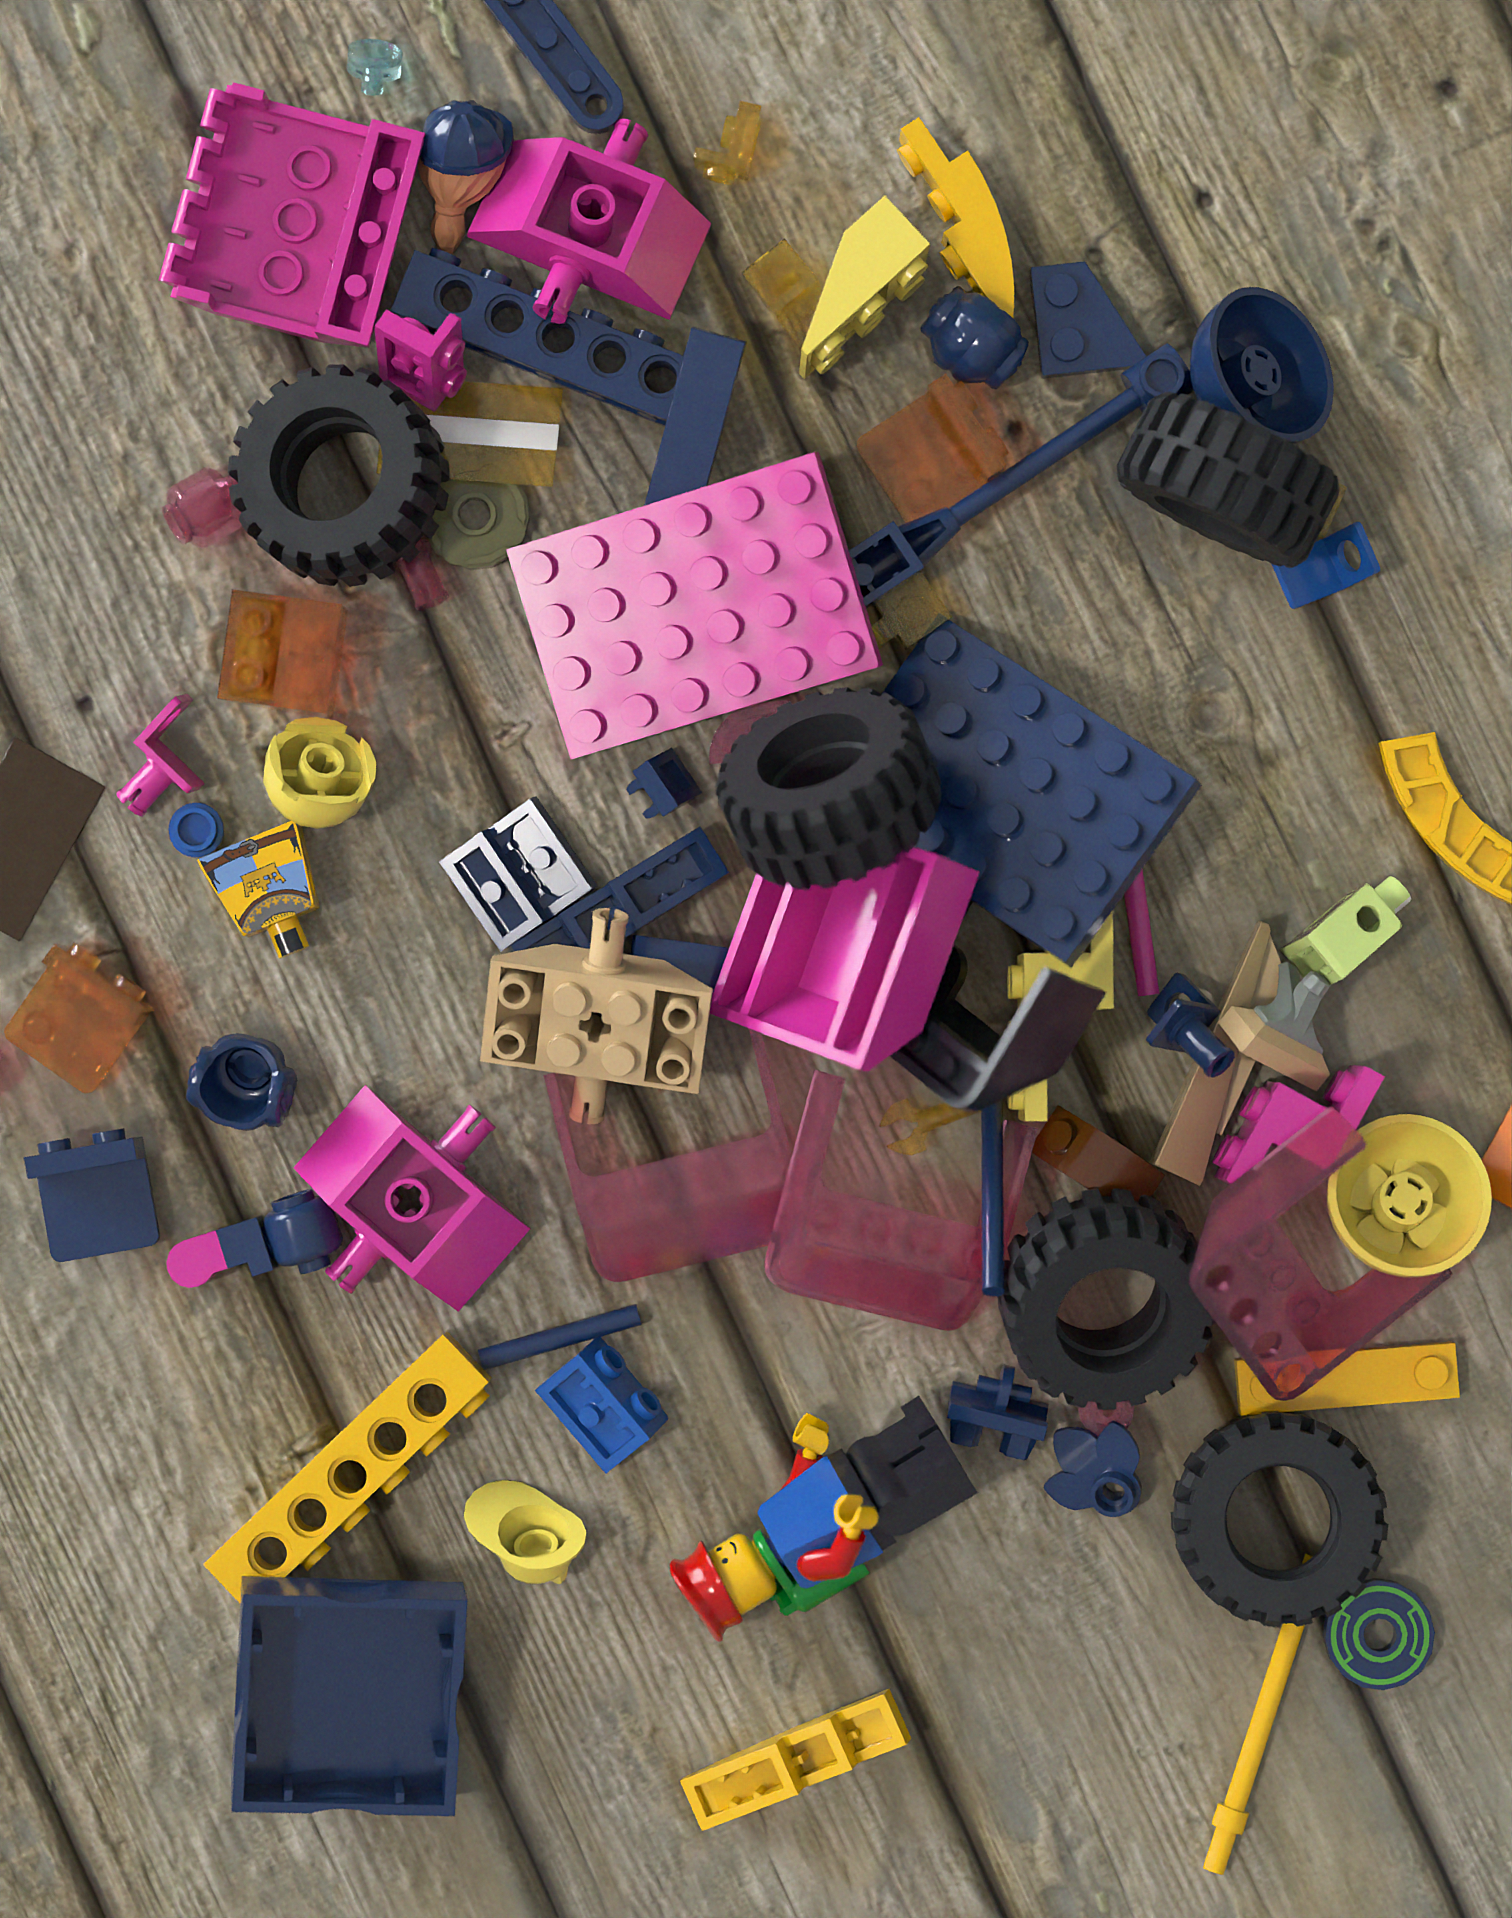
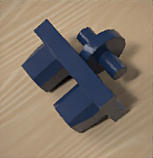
M1004 1364L999 1379L979 1375L976 1386L953 1381L947 1418L951 1419L950 1441L954 1444L971 1448L978 1446L983 1427L1002 1431L999 1452L1007 1457L1025 1461L1028 1459L1036 1440L1044 1441L1048 1428L1046 1420L1049 1404L1030 1400L1033 1388L1013 1383L1014 1366Z

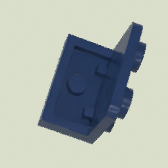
M116 1129L91 1134L93 1145L72 1149L70 1138L37 1144L39 1155L24 1157L27 1179L37 1178L50 1254L55 1261L66 1262L149 1247L159 1241L160 1231L143 1136L126 1139L125 1129Z

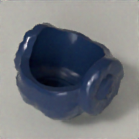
M956 286L949 294H944L943 297L938 298L937 303L930 309L929 316L920 327L921 332L930 339L934 363L943 370H949L952 377L960 384L984 382L990 388L998 389L1005 380L1017 372V367L1022 365V359L1029 346L1028 340L1021 336L1020 326L1008 313L1001 310L986 296L977 292L966 293L960 286Z
M230 1034L219 1038L212 1047H201L199 1055L196 1057V1063L191 1066L189 1071L186 1099L192 1106L200 1108L207 1118L223 1126L243 1131L254 1130L263 1125L280 1127L289 1114L298 1080L294 1070L286 1067L284 1055L276 1044L247 1034Z

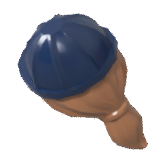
M451 100L448 104L435 109L427 117L422 131L426 135L418 162V169L422 182L435 200V212L431 220V234L437 248L452 255L465 236L464 214L466 208L490 192L501 176L506 158L511 152L514 141L512 123L503 114L487 109L474 100Z

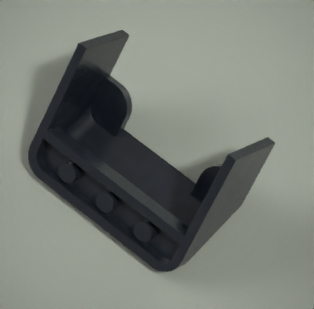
M969 900L963 918L965 917L967 911L973 903L971 900ZM953 944L922 1032L891 1054L890 1057L948 1105L967 1112H979L1058 1073L1107 992L1098 986L1043 967L1002 1037L955 1000L965 982L968 964L963 951Z

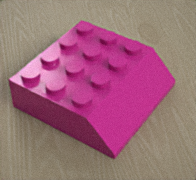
M913 847L908 852L901 851L896 855V861L886 868L881 869L879 866L867 872L868 877L855 882L851 879L840 881L837 887L823 889L819 885H811L809 890H800L790 887L788 883L782 887L756 874L711 997L710 1014L865 1072L870 1071L922 1032L979 872L937 854Z

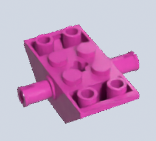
M618 119L604 153L564 137L514 140L501 176L490 192L482 199L467 232V237L550 271L541 293L533 305V311L545 320L553 302L556 300L552 309L554 314L551 322L561 324L566 321L567 313L580 284L670 320L710 230L711 222L666 179L634 166L643 143L648 138V132L638 123H635L628 141H626L629 134L627 130L631 120Z
M365 1085L293 1167L329 1207L355 1228L354 1232L357 1236L332 1265L325 1269L326 1274L335 1281L336 1279L338 1280L350 1265L353 1266V1269L339 1284L345 1291L352 1294L355 1291V1287L381 1257H384L385 1259L389 1258L413 1280L459 1312L531 1229L464 1171L467 1167L463 1163L488 1134L496 1128L485 1117L469 1134L468 1129L481 1115L472 1105L469 1104L466 1107V1111L439 1142L435 1139L430 1141ZM401 1186L407 1190L416 1186L421 1190L422 1194L419 1200L423 1207L420 1211L412 1208L404 1212L400 1209L399 1205L403 1198L398 1193V1190Z

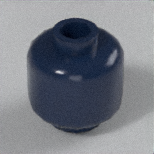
M312 1189L299 1191L271 1202L273 1211L265 1216L263 1226L275 1261L285 1267L297 1265L300 1274L310 1273L331 1265L329 1254L335 1252L343 1243V1235L334 1210L320 1196H314Z

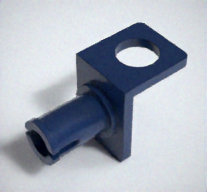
M1175 973L1147 1010L1148 1016L1157 1025L1147 1036L1146 1041L1152 1047L1187 1053L1203 1069L1204 1073L1212 1078L1224 1073L1231 1066L1235 1058L1234 1051L1228 1048L1209 1029V1026L1221 1011L1186 975ZM1182 993L1185 994V995H1187V996L1189 997V999L1191 1000V1001H1188V1000H1183V999H1177V1000H1175V1001L1173 1002V1004L1169 1007V1005H1170L1172 999H1173L1176 995H1179V994H1182Z

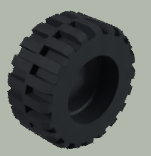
M329 364L326 367V375H321L314 367L298 371L296 374L297 382L289 385L282 379L269 389L274 396L264 405L259 400H256L247 412L253 417L247 429L239 426L233 443L240 448L239 456L232 455L229 457L227 473L238 482V484L232 485L229 488L232 505L242 512L238 520L245 531L257 541V545L302 578L309 576L318 584L335 586L338 583V579H341L349 587L365 585L367 582L366 574L371 572L381 580L395 573L393 563L401 557L410 563L421 552L415 547L417 542L423 535L428 539H432L439 527L432 518L435 510H446L449 494L440 486L441 482H447L450 479L449 462L440 454L445 449L440 434L430 425L431 420L398 386L390 380L383 381L375 372L360 367L353 373L346 365ZM346 433H367L376 438L381 446L382 469L378 483L365 503L352 513L334 520L316 521L306 517L299 507L297 489L302 468L314 450L327 440Z
M1162 392L1149 400L1117 464V477L1120 485L1124 489L1131 491L1134 497L1144 501L1157 512L1165 514L1182 526L1188 527L1210 540L1224 544L1230 549L1243 552L1261 561H1268L1273 565H1284L1287 568L1296 567L1307 560L1340 493L1339 481L1337 476L1333 474V471L1328 466L1319 463V459L1310 453L1299 449L1294 443L1273 434L1272 431L1259 424L1256 425L1245 420L1244 417L1231 411L1227 412L1206 401L1201 402L1191 396L1177 395L1174 392Z
M848 687L835 688L833 693L822 695L819 691L805 695V700L795 704H791V702L785 703L776 708L777 712L768 718L762 716L751 725V731L747 735L741 734L733 742L731 753L725 754L716 781V795L719 799L720 808L747 866L755 874L782 887L788 883L790 887L800 890H809L811 885H819L823 889L837 887L840 881L851 879L855 882L868 877L867 872L879 866L881 869L886 868L896 861V855L901 851L908 852L918 843L919 833L928 831L940 804L942 794L940 789L941 780L915 715L911 709L903 705V702L886 693L881 694L874 689L861 688L858 692H854Z
M1114 1188L1112 1189L1111 1196H1101L1099 1189L1086 1190L1081 1192L1083 1199L1069 1203L1065 1196L1052 1202V1212L1046 1216L1037 1212L1025 1222L1028 1230L1025 1236L1021 1234L1014 1235L1006 1248L1010 1260H1004L1005 1293L997 1296L998 1308L1012 1352L1016 1355L1020 1368L1029 1379L1037 1380L1040 1390L1053 1398L1059 1397L1063 1392L1067 1404L1080 1408H1086L1088 1401L1096 1402L1098 1410H1115L1116 1403L1129 1401L1130 1406L1133 1407L1146 1403L1145 1396L1158 1390L1159 1394L1163 1395L1176 1387L1173 1379L1180 1373L1184 1377L1188 1376L1198 1365L1195 1353L1196 1351L1201 1353L1207 1351L1213 1337L1209 1326H1213L1217 1322L1218 1306L1214 1299L1216 1289L1212 1275L1193 1233L1188 1232L1184 1220L1173 1210L1164 1211L1161 1202L1148 1195L1141 1196L1137 1202L1134 1200L1131 1190ZM1111 1268H1127L1140 1271L1155 1280L1152 1294L1144 1307L1131 1319L1117 1326L1099 1330L1082 1329L1072 1326L1057 1317L1062 1300L1069 1290L1080 1280L1095 1272Z
M1267 1411L1249 1417L1242 1415L1229 1420V1425L1219 1431L1214 1429L1204 1437L1203 1440L1205 1442L1195 1453L1191 1451L1183 1464L1185 1470L1180 1481L1176 1480L1172 1494L1175 1500L1174 1510L1171 1512V1529L1175 1534L1177 1543L1175 1546L1181 1561L1187 1568L1189 1575L1214 1603L1245 1621L1249 1619L1268 1627L1280 1628L1281 1624L1293 1623L1296 1627L1313 1624L1312 1619L1325 1614L1327 1617L1334 1615L1343 1609L1340 1604L1351 1595L1357 1598L1367 1587L1363 1583L1371 1570L1377 1571L1382 1556L1378 1553L1381 1542L1387 1541L1388 1523L1384 1521V1508H1387L1384 1491L1379 1488L1375 1478L1378 1476L1370 1461L1364 1458L1359 1452L1358 1447L1346 1436L1327 1424L1309 1416L1295 1412L1290 1414L1279 1411ZM1271 1466L1292 1467L1308 1474L1323 1490L1330 1509L1329 1531L1319 1551L1305 1563L1285 1570L1262 1568L1246 1560L1233 1545L1227 1528L1228 1504L1237 1486L1250 1474Z

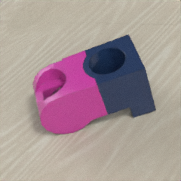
M263 1216L184 1240L172 1248L166 1261L167 1271L172 1280L178 1285L187 1288L201 1286L212 1280L218 1271L247 1262L252 1277L278 1268L263 1226Z

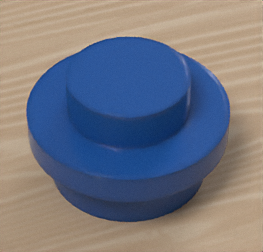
M186 804L180 807L170 820V840L173 846L186 856L195 858L207 856L213 853L223 840L224 824L222 818L215 809L206 804Z

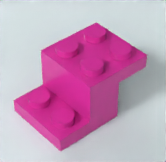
M1349 1065L1348 1069L1344 1072L1337 1070L1323 1094V1099L1329 1101L1326 1108L1280 1082L1266 1081L1263 1087L1253 1086L1239 1111V1115L1246 1118L1236 1136L1227 1134L1213 1158L1212 1163L1219 1166L1214 1177L1233 1188L1246 1191L1270 1146L1315 1171L1332 1174L1385 1076L1367 1066Z

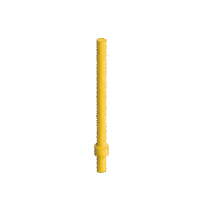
M1305 1553L1302 1564L1313 1556ZM1287 1623L1281 1626L1224 1803L1218 1802L1211 1822L1216 1828L1203 1868L1213 1873L1224 1875L1236 1835H1243L1249 1817V1812L1245 1811L1305 1625L1296 1627L1293 1623Z

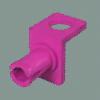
M188 694L175 696L133 742L146 754L148 761L116 794L123 804L128 800L132 802L127 808L138 816L143 817L147 809L171 783L177 784L186 793L197 791L204 785V782L159 739L193 701Z

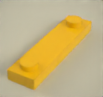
M1452 1341L1234 1359L1238 1413L1241 1416L1262 1414V1412L1267 1411L1292 1412L1460 1398L1456 1346Z

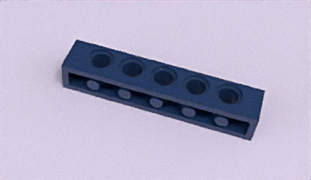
M431 248L429 255L414 250L390 310L392 313L403 319L405 317L416 319L429 330L431 335L437 332L448 315L452 313L461 318L462 340L465 342V348L665 427L676 384L666 393H655L646 386V377L656 368H667L676 375L678 380L684 353L680 355L663 348L665 340L648 331L635 328L633 334L630 335L612 328L614 323L612 318L587 308L583 309L581 315L568 311V317L564 323L551 322L554 314L552 309L556 300L553 302L545 320L533 311L534 302L538 299L541 289L533 288L531 294L528 295L511 288L512 280L496 271L482 268L478 275L460 268L462 260L445 251ZM454 288L467 289L473 295L470 306L459 313L450 312L443 307L445 295ZM504 308L519 310L524 315L522 325L511 333L497 330L493 322L500 310ZM555 328H566L575 336L571 348L563 353L551 352L544 346L546 335ZM606 348H616L624 353L626 360L619 371L604 373L595 366V359L598 353Z

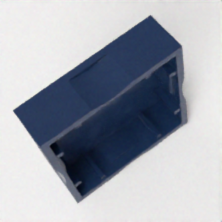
M242 1576L231 1771V1812L312 1814L331 1809H351L375 1815L455 1816L459 1756L456 1711L457 1695L464 1670L468 1601L463 1582Z

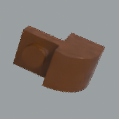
M1060 1105L1056 1107L1028 1149L1038 1158L1076 1181L1087 1190L1099 1189L1101 1196H1111L1112 1189L1114 1188L1131 1190L1134 1200L1138 1202L1143 1195L1151 1197L1165 1174L1125 1146Z

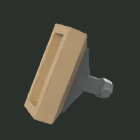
M1288 962L1279 964L1278 990L1273 1002L1264 1006L1256 1005L1254 1010L1231 1006L1218 1022L1241 1053L1315 1091L1320 1088L1330 1075L1322 1056L1324 1049L1316 1038L1312 1018L1330 984L1324 976L1316 971L1311 970L1300 981L1296 966Z

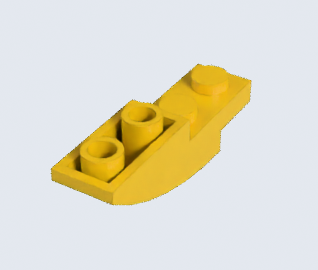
M920 117L901 128L899 141L902 146L897 149V153L909 173L913 177L922 174L932 189V192L927 197L940 219L944 223L952 219L955 224L943 232L941 243L945 249L939 252L940 257L956 280L964 276L974 292L986 296L1001 310L1014 318V280L1011 255L997 205L984 176L968 150L949 162Z

